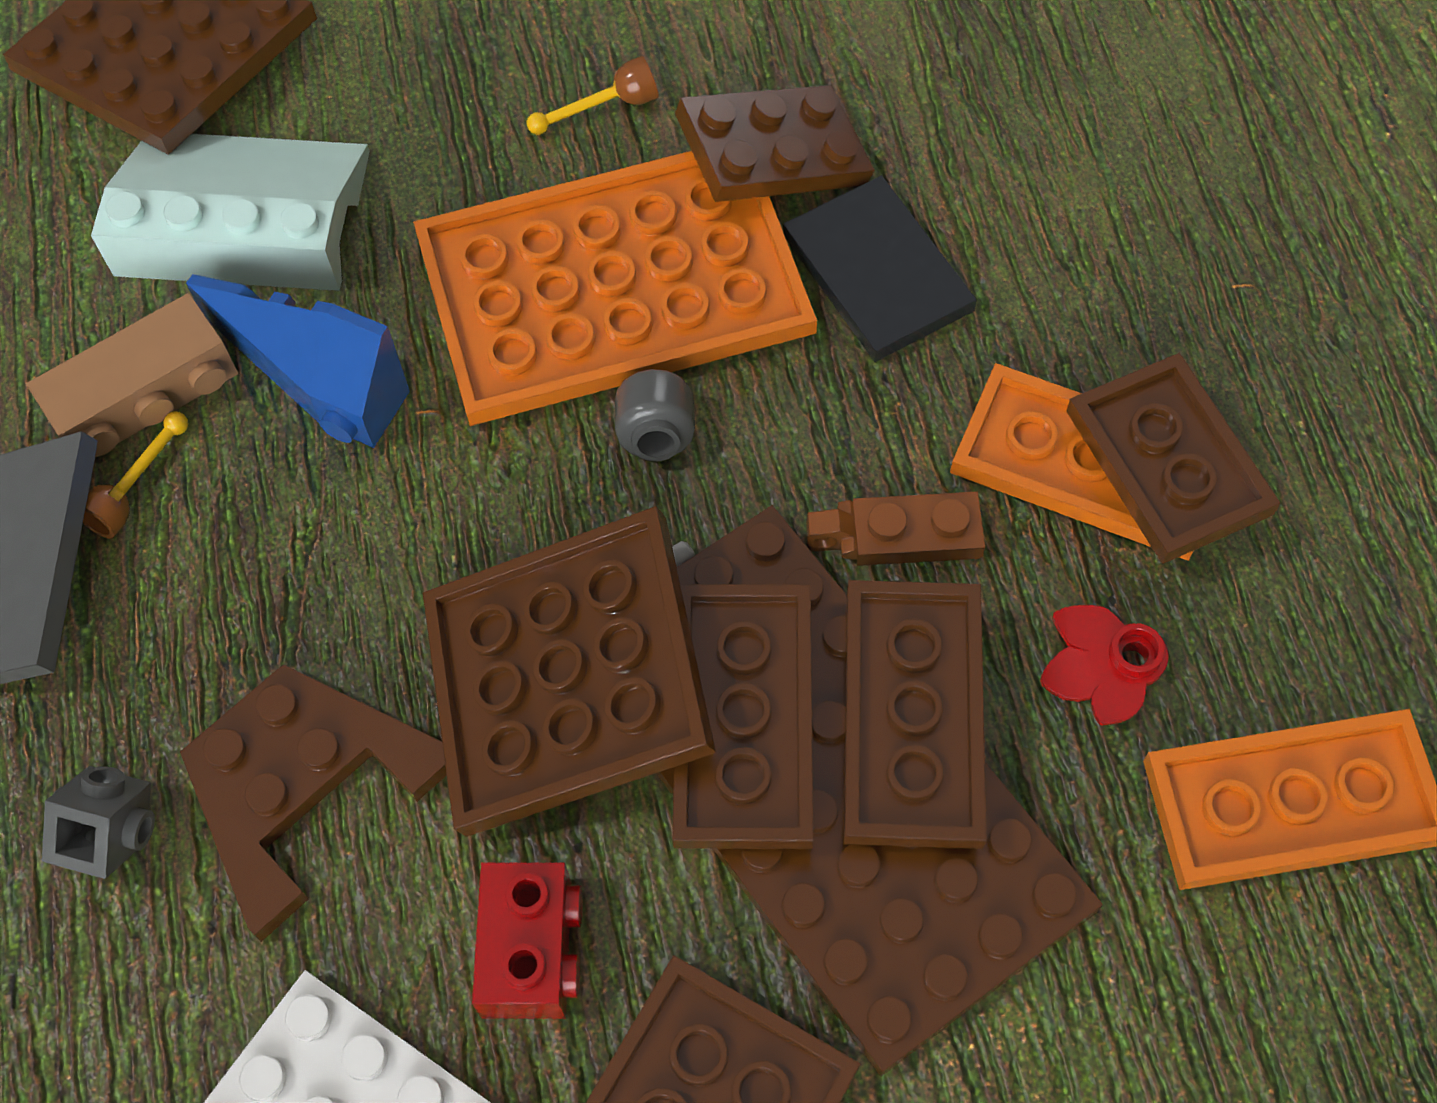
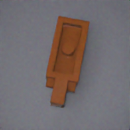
M978 491L855 498L853 501L838 502L837 509L807 513L808 549L810 551L841 550L842 558L856 559L857 566L979 559L983 557L985 551Z

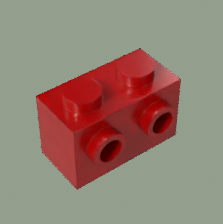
M481 863L472 1005L482 1019H566L567 998H578L580 959L579 954H568L569 929L581 927L583 894L581 885H571V879L565 863Z

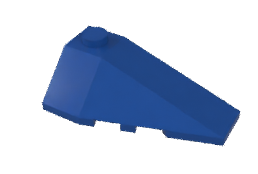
M195 274L191 275L186 284L196 304L209 323L310 414L327 434L345 443H350L354 439L372 448L376 446L410 392L388 326L335 304L317 301L313 308L308 310L294 306L296 302L289 294L274 292L267 301L260 299L259 296L245 285Z

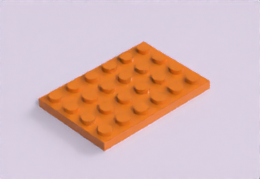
M692 151L413 221L470 426L619 387L626 378L640 371L656 369L675 372L817 333L816 316L770 197L715 202Z

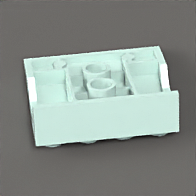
M191 134L167 155L141 141L105 186L91 237L113 276L188 281L191 275L195 274L242 285L340 291L342 277L339 243L347 206H358L370 152L368 144Z

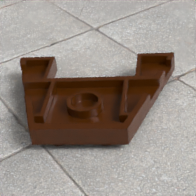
M284 664L180 751L246 925L260 942L309 900L266 852V849L370 757H374L417 802L447 776L442 741Z

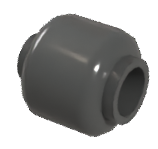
M656 369L637 372L622 382L617 389L614 403L615 433L620 445L632 455L647 461L657 462L667 460L685 450L692 441L695 430L694 398L689 385L676 374Z

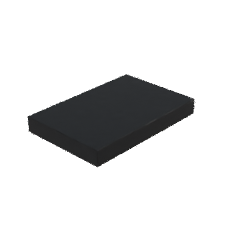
M883 176L873 179L783 224V233L787 242L874 362L975 311L977 299Z

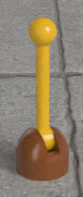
M641 55L625 62L618 68L612 87L545 115L540 112L532 113L527 119L528 130L532 134L541 135L547 131L550 124L617 96L632 105H642L659 98L654 77L645 58Z
M173 411L165 416L163 430L116 486L101 484L89 489L83 525L104 538L113 539L130 516V504L128 497L125 495L126 492L174 435H181L187 430L188 419L183 413Z

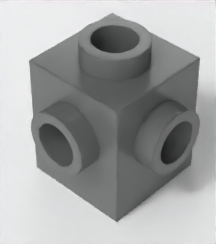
M88 766L63 787L58 788L52 796L45 800L42 862L106 879L135 851L142 850L152 835L155 815L153 811L149 810L151 782L126 776L121 770L113 767Z

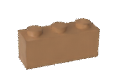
M187 293L27 382L26 385L59 438L82 431L98 441L95 457L110 452L119 442L145 427L164 421L168 413L179 409L201 395L210 394L218 390L227 380L239 373L223 341L191 295Z

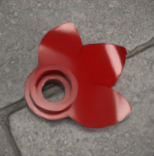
M1074 605L1055 611L1052 616L1054 625L1068 647L1061 650L1044 669L1040 678L1042 687L1063 700L1075 702L1091 700L1093 715L1099 725H1112L1129 720L1142 708L1146 686L1155 683L1163 675L1167 667L1168 649L1162 637L1156 630L1144 624L1132 623L1124 625L1109 609L1101 606ZM1125 651H1136L1143 657L1145 663L1140 666L1130 664L1123 658L1122 653Z

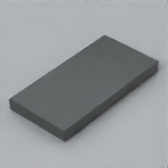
M82 431L0 455V684L54 673L98 443L96 439Z

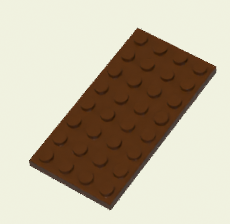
M771 505L679 565L677 572L680 584H810L813 849H713V851L882 1077L1099 912L1103 904L986 762L987 841L984 849L844 844L847 595L774 506ZM674 767L656 773L672 795L674 789Z

